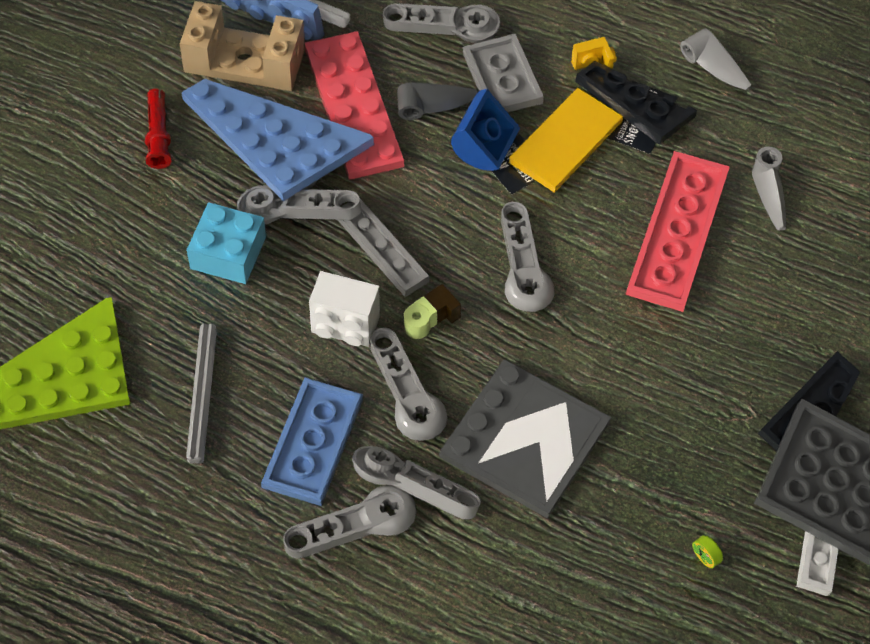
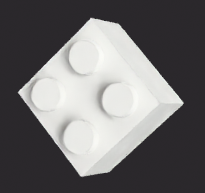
M320 271L309 299L311 332L322 338H335L345 341L352 346L362 345L369 347L371 334L375 331L380 318L379 286Z

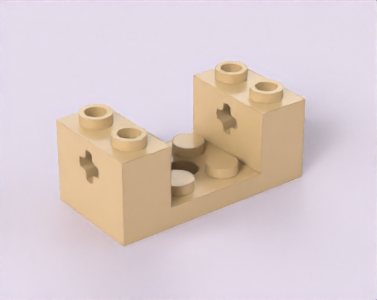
M195 1L180 41L184 72L292 91L305 51L304 22L301 19L276 15L270 35L225 28L222 6ZM241 54L251 55V57H249L246 60H241L238 58V56H240Z

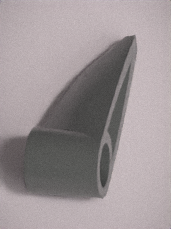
M404 83L397 89L398 114L404 120H416L422 117L424 113L454 109L472 101L477 93V89L431 83Z

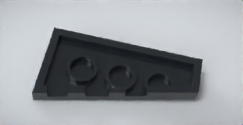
M594 61L576 75V83L612 110L622 115L624 119L659 145L693 120L697 113V109L690 106L685 109L675 104L676 99L665 95L662 98L650 92L651 87L642 83L633 84L627 81L626 75L597 61Z
M837 351L758 432V435L777 451L796 406L801 399L837 417L860 371Z

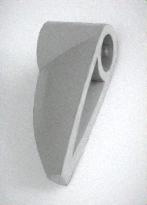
M704 28L680 43L682 54L690 63L697 62L710 74L732 86L743 90L750 89L751 83L710 30Z
M763 147L756 155L752 176L762 203L777 231L786 230L785 199L779 174L783 160L782 154L774 147Z

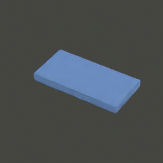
M304 377L262 479L261 487L322 506L362 404L363 394Z

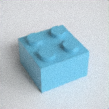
M208 202L187 248L190 269L246 284L266 239L264 217Z

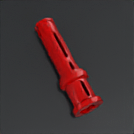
M156 88L149 90L147 93L149 132L145 136V144L148 147L145 160L149 167L163 169L172 162L171 154L168 152L171 138L166 131L165 92L161 90L159 97V89Z

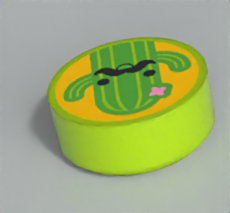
M702 535L692 543L696 556L708 568L713 569L723 561V553L720 547L709 536Z

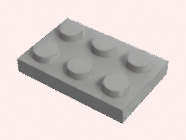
M516 34L463 46V55L478 90L488 89L507 112L543 104L544 96Z

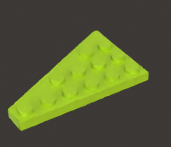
M112 297L105 298L0 366V429L130 405Z

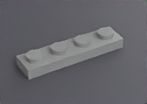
M361 199V212L357 217L349 220H338L404 297L429 283V275ZM348 202L342 208L353 207L355 203Z

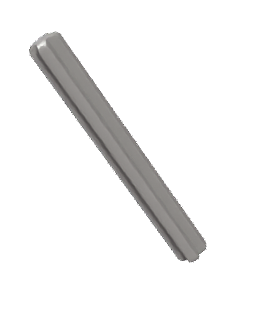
M204 323L200 326L186 453L187 461L191 464H201L204 461L217 335L214 324Z

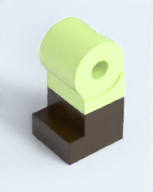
M441 284L405 310L404 331L410 338H424L429 334L432 327L447 318L451 324L460 319L461 304Z

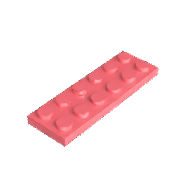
M358 31L304 43L305 52L328 120L368 133L374 138V145L344 163L348 179L352 180L403 168L404 158Z
M674 151L630 278L626 295L684 312L730 166Z

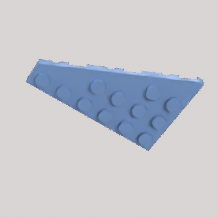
M203 79L182 92L183 100L283 201L374 145V138L368 133L207 79Z

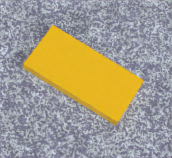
M577 88L510 156L509 163L555 193L622 123L623 116Z

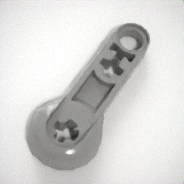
M395 3L386 6L383 10L384 25L391 31L457 35L463 40L475 44L493 38L500 26V19L495 10L484 5H470L458 9V7ZM392 14H400L402 16L398 21H392L388 17Z
M268 185L252 187L240 195L237 201V210L264 217L265 224L280 218L349 220L360 214L361 202L359 195L354 191L302 189L283 201ZM345 202L355 203V205L350 208L340 207V205Z
M509 202L503 206L501 212V225L510 264V272L505 283V295L508 302L519 310L526 312L539 311L551 303L554 297V284L551 277L539 266L526 207L519 202ZM510 212H518L522 218L518 221H511L506 215ZM520 230V239L524 241L523 244H518V241L515 240L516 231ZM525 287H532L534 293L527 294Z
M389 328L376 329L370 337V349L396 400L395 421L397 428L403 435L413 440L424 441L433 439L441 434L447 423L448 416L444 404L439 398L424 390L396 333ZM384 337L390 339L392 345L382 349L377 347L375 342ZM394 355V362L398 367H401V371L397 372L394 368H391V356ZM422 413V416L427 414L426 421L420 422V418L416 421V414Z
M363 446L355 450L352 462L355 471L366 481L373 484L395 486L461 519L469 520L476 516L481 500L471 490L411 461L406 460L404 463L397 455L381 447Z
M380 486L372 490L359 504L288 528L283 537L285 551L289 556L298 559L371 534L385 536L400 534L409 529L415 520L417 513L415 501L409 493L395 486ZM390 506L391 509H395V515L389 516L387 512H384V507ZM329 526L331 530H334V535L328 537V534L324 533V527ZM314 530L315 536H317L316 543H313L312 533L310 532ZM295 535H302L308 541L303 548L296 549L290 546V539Z

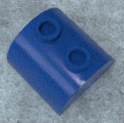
M488 89L477 92L451 139V145L457 156L470 166L486 171L498 170L520 127Z

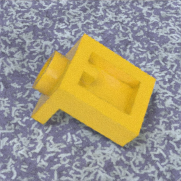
M605 37L573 44L571 63L575 70L586 68L594 61L613 69V64L616 63V53L612 46L609 47Z

